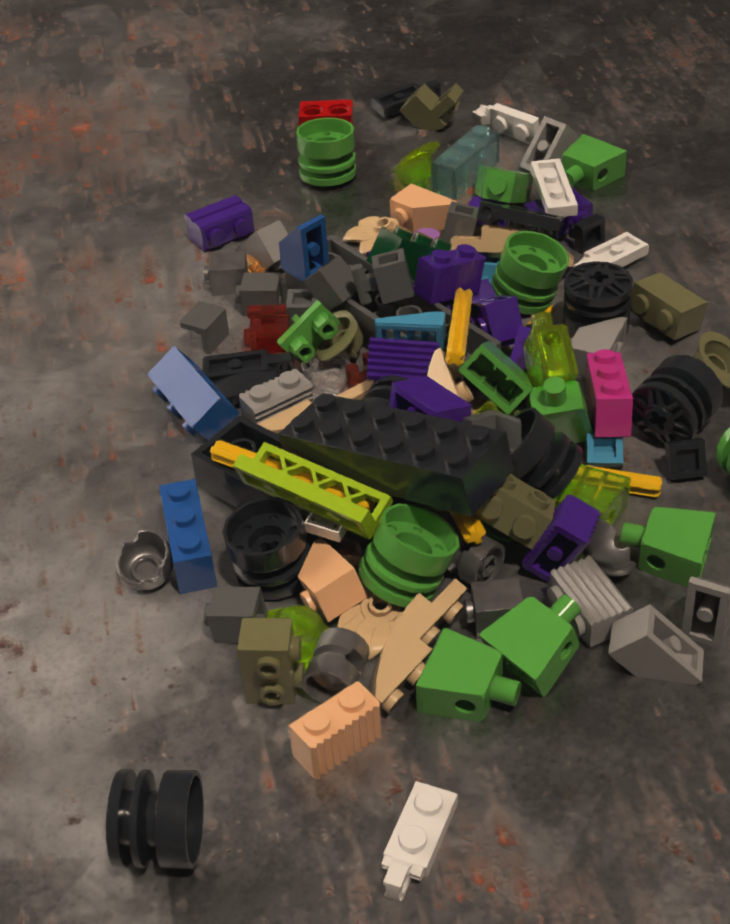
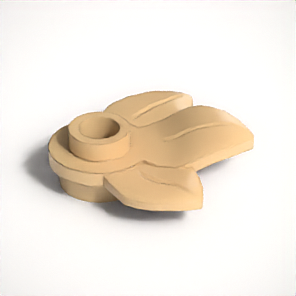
M366 217L358 221V226L346 232L343 242L360 243L359 252L367 255L366 253L372 249L382 226L395 229L396 225H400L397 219L391 217Z
M372 591L366 594L367 598L361 604L355 605L342 613L337 627L349 629L365 639L370 650L367 661L373 660L382 652L395 623L403 613L400 610V606L388 603L376 596ZM384 603L387 604V607L379 610L374 607V604Z

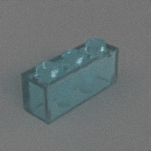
M476 125L431 162L432 192L457 199L476 182L479 165L495 166L500 161V132L489 129L487 126Z

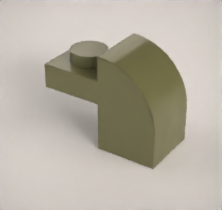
M424 83L406 100L399 111L413 125L420 129L428 131L440 130L447 125L454 114L453 111L459 106L458 98L464 90L456 83L439 98Z

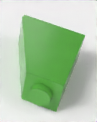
M479 165L474 193L485 199L507 203H529L533 176L531 173Z

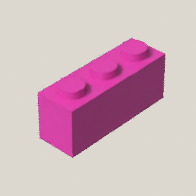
M602 349L595 353H586L585 392L589 411L591 412L595 438L631 437L633 397L621 352Z

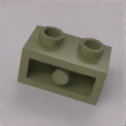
M659 272L634 282L630 311L642 321L661 331L666 337L676 340L701 329L708 302Z
M510 474L476 511L474 516H477L480 520L532 550L553 519L556 501L544 492L533 488Z
M242 618L237 654L246 704H296L297 688H303L302 679L305 674V663H298V661H301L302 638L301 636L294 635L292 618Z

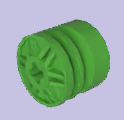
M319 118L302 123L297 128V150L300 153L298 159L300 165L299 175L304 182L315 186H335L346 183L356 176V154L353 151L355 147L354 126L350 122L338 118Z
M534 231L512 233L506 239L500 255V262L497 264L495 273L492 276L490 283L492 289H494L496 295L517 296L520 313H543L554 301V296L558 291V284L562 281L569 265V255L558 241L545 234Z
M399 503L388 506L382 513L373 533V540L367 546L366 553L359 563V575L364 585L370 591L390 604L406 608L418 593L431 602L444 578L443 573L450 566L460 546L459 536L447 521L426 508L413 504Z

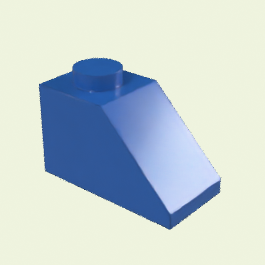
M321 214L296 227L279 242L281 269L301 281H304L322 265L329 262L325 216Z

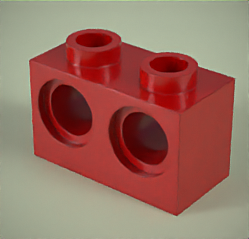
M353 99L300 101L299 126L302 123L319 118L344 119L354 126Z

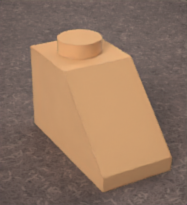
M410 184L390 198V217L397 219L401 227L413 233L421 228L444 230L451 201H457Z
M322 537L314 540L298 575L304 589L300 593V597L312 614L317 611L327 622H330L366 599L367 595L355 568Z

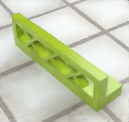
M266 442L262 444L253 459L240 453L233 464L234 469L244 484L273 497L289 500L298 508L340 524L345 529L369 540L373 536L382 513L393 503L391 496ZM269 456L281 460L283 469H275L266 465L265 462ZM306 471L312 474L314 483L309 484L293 477V475ZM335 485L344 488L346 497L341 498L324 489ZM370 499L378 504L371 514L369 509L355 503Z

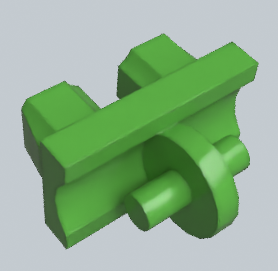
M317 299L301 317L295 314L291 318L295 323L276 342L287 353L291 352L297 362L301 363L303 361L308 363L315 356V348L323 340L332 339L338 332L337 326L341 322Z

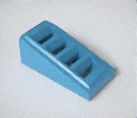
M425 312L376 318L375 337L438 342L439 348L444 351L446 312ZM387 330H393V338H387ZM401 330H407V336L401 337ZM415 331H421V334L415 335Z

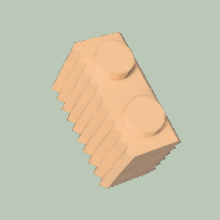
M356 681L288 725L294 758L314 779H320L321 774L327 775L328 770H334L335 765L341 766L342 761H348L349 756H355V751L361 752L362 747H368L369 742L375 743V738H382L380 702L359 681Z

